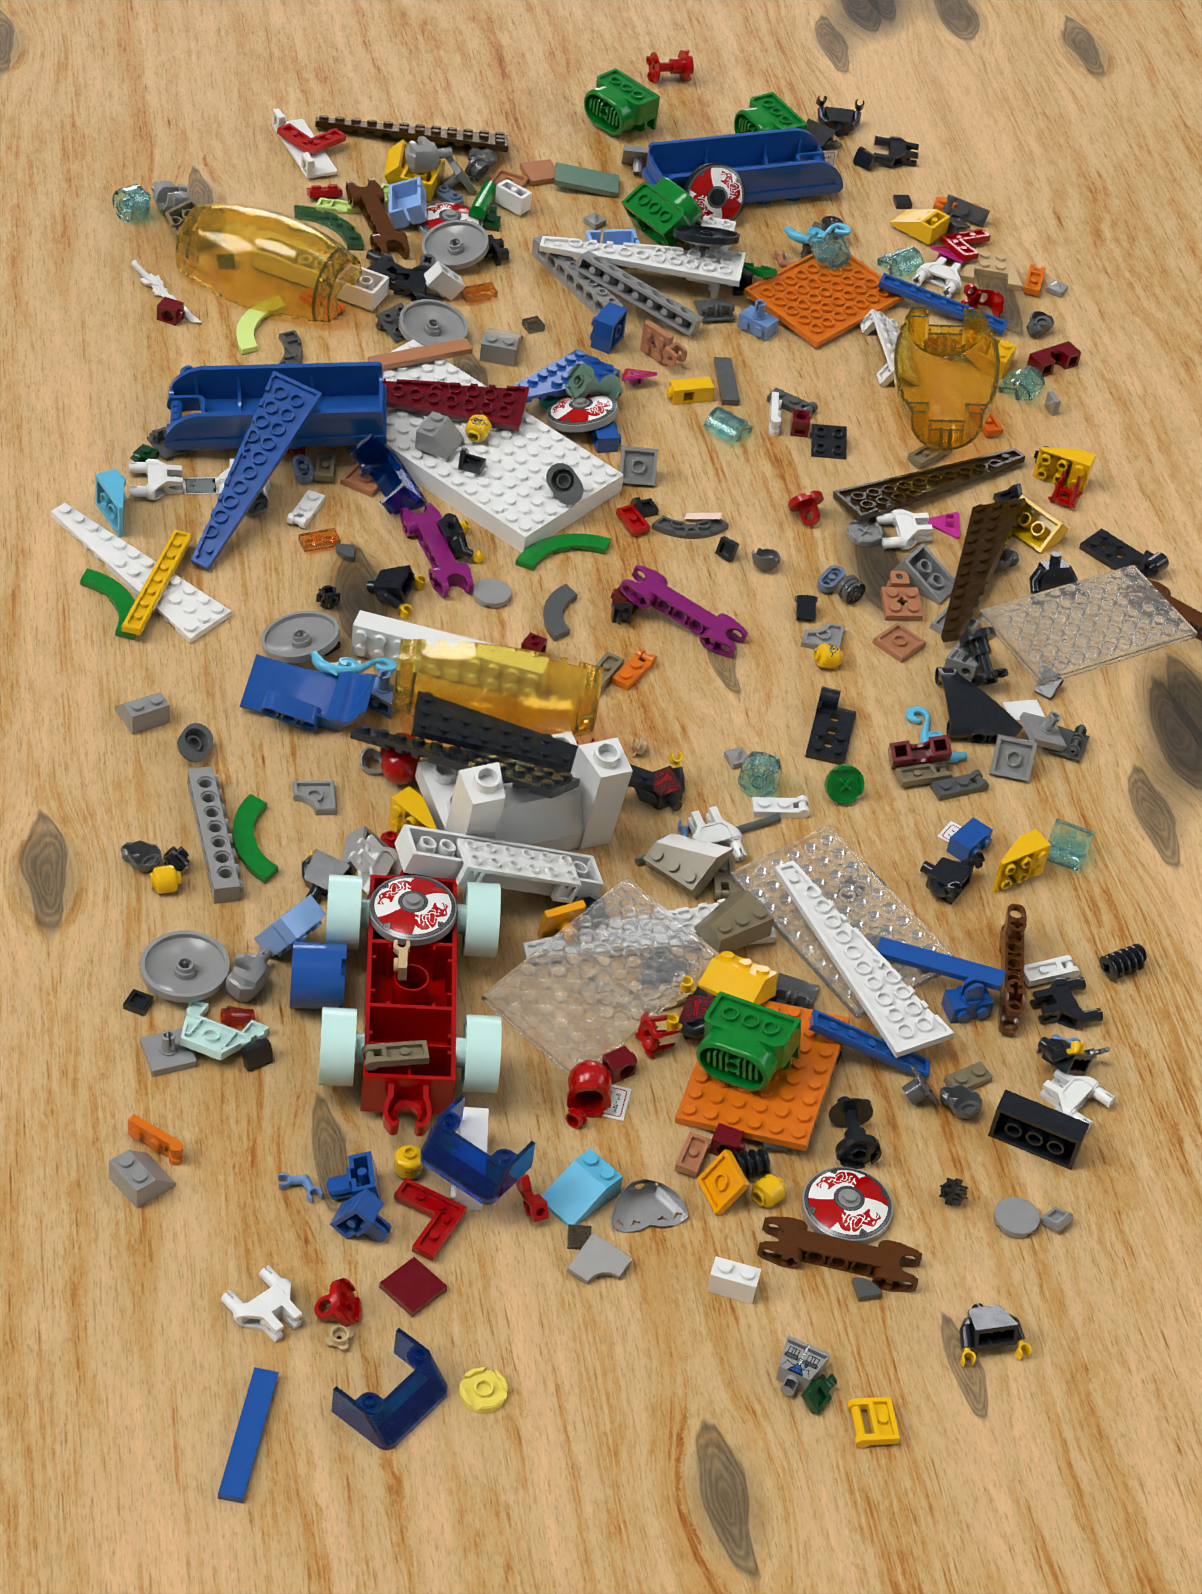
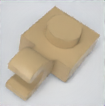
M394 940L393 951L399 956V958H394V971H398V980L407 981L410 941L406 940L405 947H399L398 940Z

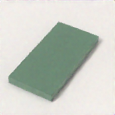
M556 162L554 185L617 198L619 175Z

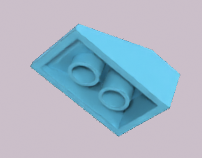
M117 469L95 474V499L97 507L117 535L123 537L124 501H126L124 486H126V480Z
M590 1148L565 1169L544 1192L542 1197L547 1201L548 1210L566 1226L573 1229L620 1193L623 1176Z

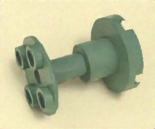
M585 363L575 364L567 375L569 382L565 387L566 392L573 398H584L586 395L596 392V394L607 395L617 401L618 397L623 393V387L616 375H606L599 382L598 378L594 377L593 368Z

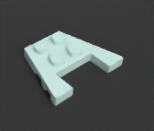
M203 1001L189 1002L180 1045L211 1058L222 1060L241 1050V1048L267 1036L269 1026L251 1020L242 1031L203 1017L208 1012V1003Z

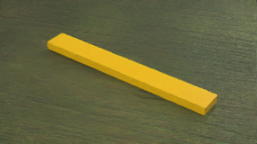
M178 530L173 531L122 624L123 632L141 636L192 541L191 533Z

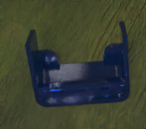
M371 433L348 452L350 456L360 463L361 466L359 468L364 475L369 474L374 479L385 496L380 503L390 514H400V508L407 507L412 511L422 508L424 504L428 503L397 455Z
M461 1094L438 1116L421 1148L420 1161L423 1165L479 1203L491 1205L532 1167L535 1142L531 1141L518 1154L509 1149H499L490 1156L456 1133L463 1119L465 1096Z
M400 1328L396 1330L394 1354L405 1361L414 1371L387 1397L383 1399L376 1393L366 1392L354 1400L336 1386L333 1389L331 1412L382 1450L395 1448L447 1397L448 1392L447 1382L430 1351Z

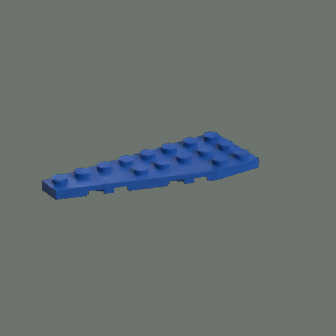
M575 350L512 386L529 387L526 403H529L533 398L543 400L548 395L552 397L566 395L565 387L569 382L567 375L575 364L585 363L590 365L594 370V377H597L599 382L609 374L619 377L620 370L614 368L611 364L600 361L597 357L586 354L582 350Z

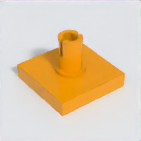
M580 900L545 910L537 932L539 939L562 934L566 945L570 944V941L572 944L577 942L578 936L575 930H579L586 910L584 901Z
M726 1149L697 1178L710 1206L717 1215H722L750 1186L731 1150Z

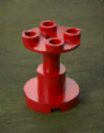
M688 49L680 50L678 58L669 59V62L660 63L656 52H652L650 56L646 57V63L649 67V72L647 73L648 80L657 84L660 79V72L669 71L670 74H679L682 81H690L692 79L690 74L694 72L693 57L689 56L690 51Z

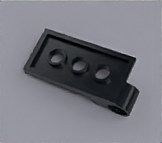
M1102 528L1081 542L1079 547L1080 550L1136 585L1140 578L1156 576L1169 565V560L1165 554L1161 552L1153 554L1148 550L1142 554Z
M822 686L805 754L806 758L836 765L845 763L856 711L837 707L841 690Z

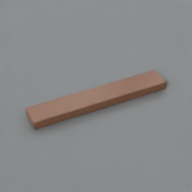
M466 338L369 356L367 362H381L382 371L471 354L473 353V347Z

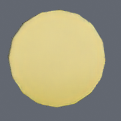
M485 1367L475 1368L465 1373L459 1386L460 1400L468 1409L474 1412L484 1414L495 1412L503 1406L507 1398L508 1385L506 1379L495 1370L493 1372Z

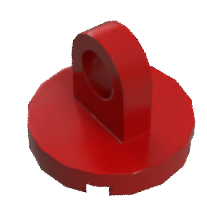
M811 491L810 495L801 493L790 499L788 503L789 510L799 512L804 524L815 525L818 523L820 512L817 505L824 500L821 491ZM812 511L813 518L810 521L808 519V514Z
M346 1278L332 1281L329 1294L321 1297L315 1304L314 1312L316 1316L323 1321L337 1319L345 1327L359 1322L362 1312L361 1301L353 1293V1291H356L354 1285ZM331 1304L329 1310L323 1313L324 1308Z

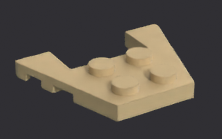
M977 250L979 253L978 259L968 262L959 273L960 279L963 282L973 283L974 274L1007 279V289L1022 290L1023 284L1010 257L1001 253L996 254Z

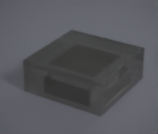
M538 316L522 319V326L529 334L545 331V324Z
M568 1224L567 1249L581 1250L591 1235L592 1226Z

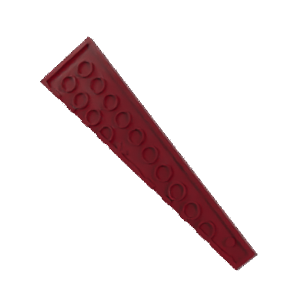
M383 378V385L387 387V407L427 415H430L433 411L450 419L468 422L473 415H484L488 418L492 427L519 431L529 394V387L524 386L500 388L490 384L489 387L478 386V384L473 383L465 386L456 382L447 383L405 379L386 381V378Z

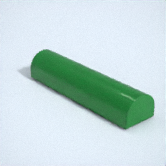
M486 181L483 183L469 210L468 216L482 220L485 219L495 199L496 184L494 182Z

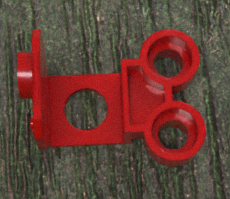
M967 284L964 287V294L968 298L960 303L967 304L975 309H978L979 305L989 306L995 317L1000 316L1004 304V296L1000 292L996 293L994 290L978 289L974 284ZM982 293H986L987 299L981 302Z

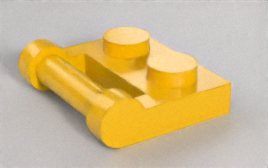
M891 1397L855 1398L847 1402L848 1411L852 1413L857 1448H866L869 1445L899 1444L900 1436ZM861 1410H867L872 1434H866Z

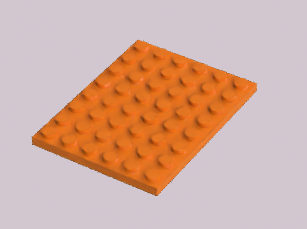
M835 242L777 271V276L763 278L746 287L743 293L754 302L756 300L765 301V310L778 318L779 321L815 348L859 325L872 309L877 312H883L905 299V297L878 287L882 276Z
M765 1001L760 1005L801 1019L800 1057L798 1059L792 1057L790 1067L784 1070L778 1069L767 1087L759 1091L746 1090L718 1080L709 1075L697 1060L676 1113L675 1123L714 1132L718 1123L744 1131L743 1138L806 1151L842 1044L809 1030L811 1013L814 1010ZM823 1012L845 1023H850V1017Z

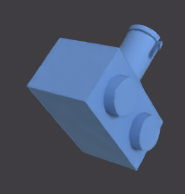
M756 300L755 306L750 305L740 312L737 327L766 341L776 334L779 319L764 312L765 301Z
M383 669L378 672V677L375 679L367 707L391 719L404 707L406 692L390 684L391 672L388 671L387 674V670Z

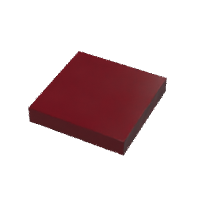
M415 1257L379 1283V1288L411 1317L447 1291V1285Z

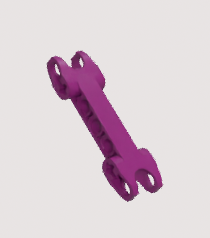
M431 503L424 504V513L421 514L413 513L407 507L400 508V519L405 536H416L432 566L428 571V575L433 589L443 598L449 597V587L452 586L460 587L466 593H473L474 583L467 562L457 563L440 532L438 524L439 519H442L440 512Z
M636 565L632 576L637 582L624 579L619 589L632 603L643 609L652 606L699 635L700 642L705 648L724 657L733 656L736 647L732 641L743 643L748 635L745 628L735 619L724 613L718 616L712 614L668 587L667 579L663 575L645 566ZM638 571L644 573L645 578L640 576L638 574ZM625 585L631 587L634 591L627 590ZM734 630L739 631V632L741 633L742 637L738 636V635L735 634L733 631H734ZM722 644L727 646L730 649V651H726L723 648Z

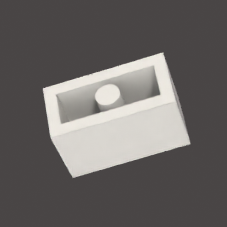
M508 179L496 185V203L518 215H522L531 209L532 192Z
M439 261L424 274L426 285L431 290L435 289L443 298L446 297L452 300L465 288L461 277Z
M716 1256L707 1292L752 1304L761 1269Z

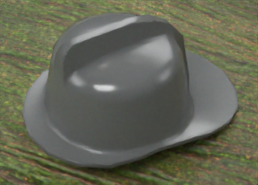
M556 463L548 469L546 482L555 497L565 505L577 503L583 495V485L574 470L565 463Z
M200 723L189 724L179 736L177 748L185 759L195 763L201 762L213 746V735L206 726Z

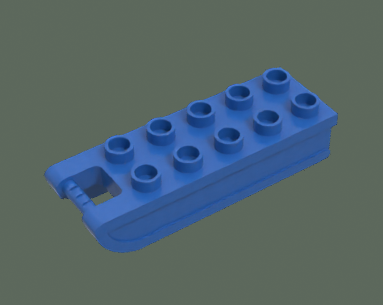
M800 128L652 142L648 146L646 167H643L642 177L645 182L653 186L661 178L666 177L683 189L687 178L698 167L707 163L725 164L733 168L740 175L744 183V203L769 204L771 200L778 199L798 201L801 197L833 194L843 189L840 173L832 164L825 161L824 152L816 138L810 132Z
M381 362L198 366L180 373L172 381L168 389L167 408L171 410L170 424H167L165 429L164 446L170 450L215 449L224 451L240 448L273 371L322 393L321 400L289 448L298 449L308 446L335 448L346 445L372 447L387 444V387L383 385ZM182 411H201L182 417Z

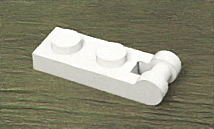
M772 392L769 405L768 433L771 436H777L780 430L778 426L781 424L782 400H779V392Z
M308 490L293 512L288 514L287 523L291 525L297 524L300 528L305 529L325 502V495Z
M803 795L797 798L752 797L753 817H769L779 814L781 818H807L810 815L808 798Z
M1066 955L1024 965V981L1028 987L1052 982L1057 977L1077 978L1081 972L1077 966L1073 965L1074 961L1071 956Z

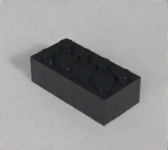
M1005 1089L997 1106L988 1136L1072 1170L1082 1147L1089 1123Z

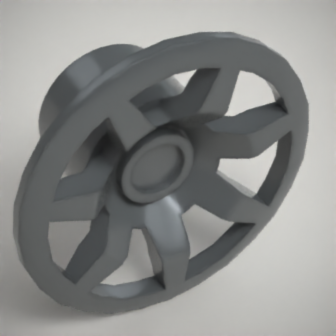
M911 1065L915 1079L902 1087L904 1093L914 1106L927 1097H930L938 1106L939 1101L918 1069Z

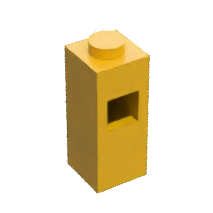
M710 377L670 380L669 388L666 389V395L672 405L713 401L715 387Z

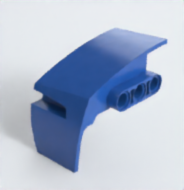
M256 654L239 707L309 731H314L317 728L336 731L351 725L366 713L376 675L341 672L339 676Z

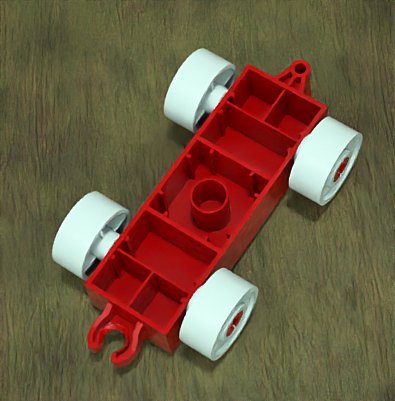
M402 869V871L400 872L399 876L417 875V874L404 873V872H403V869ZM329 874L325 943L347 944V950H358L360 928H367L363 1033L356 1032L357 1009L322 1007L318 1085L353 1087L354 1063H362L360 1111L383 1113V1126L390 1135L398 1134V1113L416 1114L418 1118L415 1120L414 1133L419 1137L424 1136L429 1130L432 1115H452L456 1068H461L462 1092L497 1093L502 1038L501 1016L466 1014L463 1038L456 1037L457 933H462L463 956L496 957L501 909L500 883L466 882L464 904H457L456 879L431 878L442 883L453 894L457 904L456 921L450 932L438 941L426 945L410 946L407 981L398 980V971H394V958H399L393 951L394 942L382 937L373 928L369 919V901L373 892L384 882L399 876L370 874L369 899H361L362 876ZM398 944L399 947H405V946H406V945ZM426 1040L429 1064L378 1067L373 1071L365 1069L364 1060L366 1058L363 1057L362 1047L365 1045Z

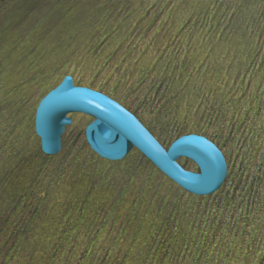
M834 223L825 232L819 228L810 227L807 229V235H804L795 229H791L789 226L784 228V232L795 242L814 245L826 240L833 229H835L834 233L839 236L850 235L851 229L846 224Z
M317 651L311 653L312 663L317 669L335 676H339L341 672H354L358 674L376 665L375 668L378 671L387 670V674L388 671L394 673L397 670V663L386 657L372 659L362 664H359L353 658L343 657L339 659L338 665L327 662Z
M912 706L906 710L905 717L913 724H920L922 722L921 718H917L914 715H922L925 718L920 734L921 743L926 742L929 737L944 735L938 731L929 732L930 715L927 709L920 706ZM953 751L950 761L944 762L958 763L959 760L967 759V753L965 751Z

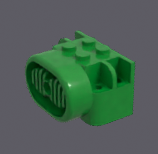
M615 68L597 76L596 88L588 91L584 97V109L587 117L593 124L611 135H619L633 129L642 132L647 126L655 130L660 96Z
M774 92L751 97L749 108L739 110L734 118L735 134L788 128H800L807 131L808 124Z
M666 177L661 178L654 186L648 182L641 183L621 202L633 225L661 246L673 247L678 241L681 244H685L686 242L673 236V228L676 226L694 225L703 214L693 197Z
M720 991L704 1015V1038L696 1051L697 1060L709 1075L718 1080L750 1091L762 1090L767 1087L778 1069H788L792 1063V1057L797 1059L800 1057L801 1019Z

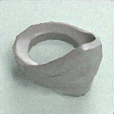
M366 747L360 755L361 769L369 775H381L383 773L382 769L377 771L370 770L366 766L365 761L372 758L381 764L380 752L374 748Z

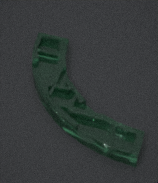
M294 205V220L310 221L323 225L336 232L343 239L347 250L364 251V242L360 233H357L355 227L342 217L326 210L324 212L317 211L315 207Z

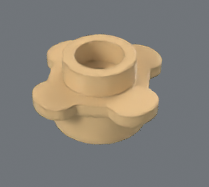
M643 734L640 735L639 739L635 738L631 745V749L634 750L633 757L636 754L642 755L645 751L647 740L642 739Z
M342 1325L333 1326L330 1329L329 1337L325 1339V1343L327 1346L337 1347L341 1351L347 1350L348 1342L353 1338V1332Z

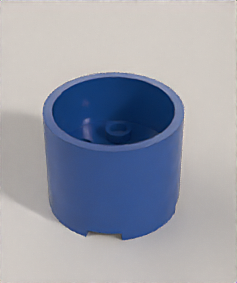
M293 941L289 1008H343L347 944Z

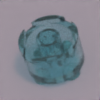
M140 185L126 186L113 193V207L117 208L118 213L116 214L123 222H131L149 216L151 196Z
M752 751L744 759L738 777V784L744 789L743 792L750 797L773 795L778 788L782 774L780 759L765 752Z

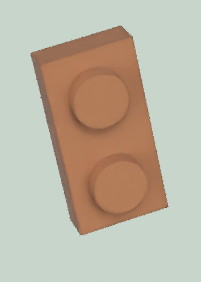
M689 1132L674 1170L696 1177L710 1146L711 1139Z

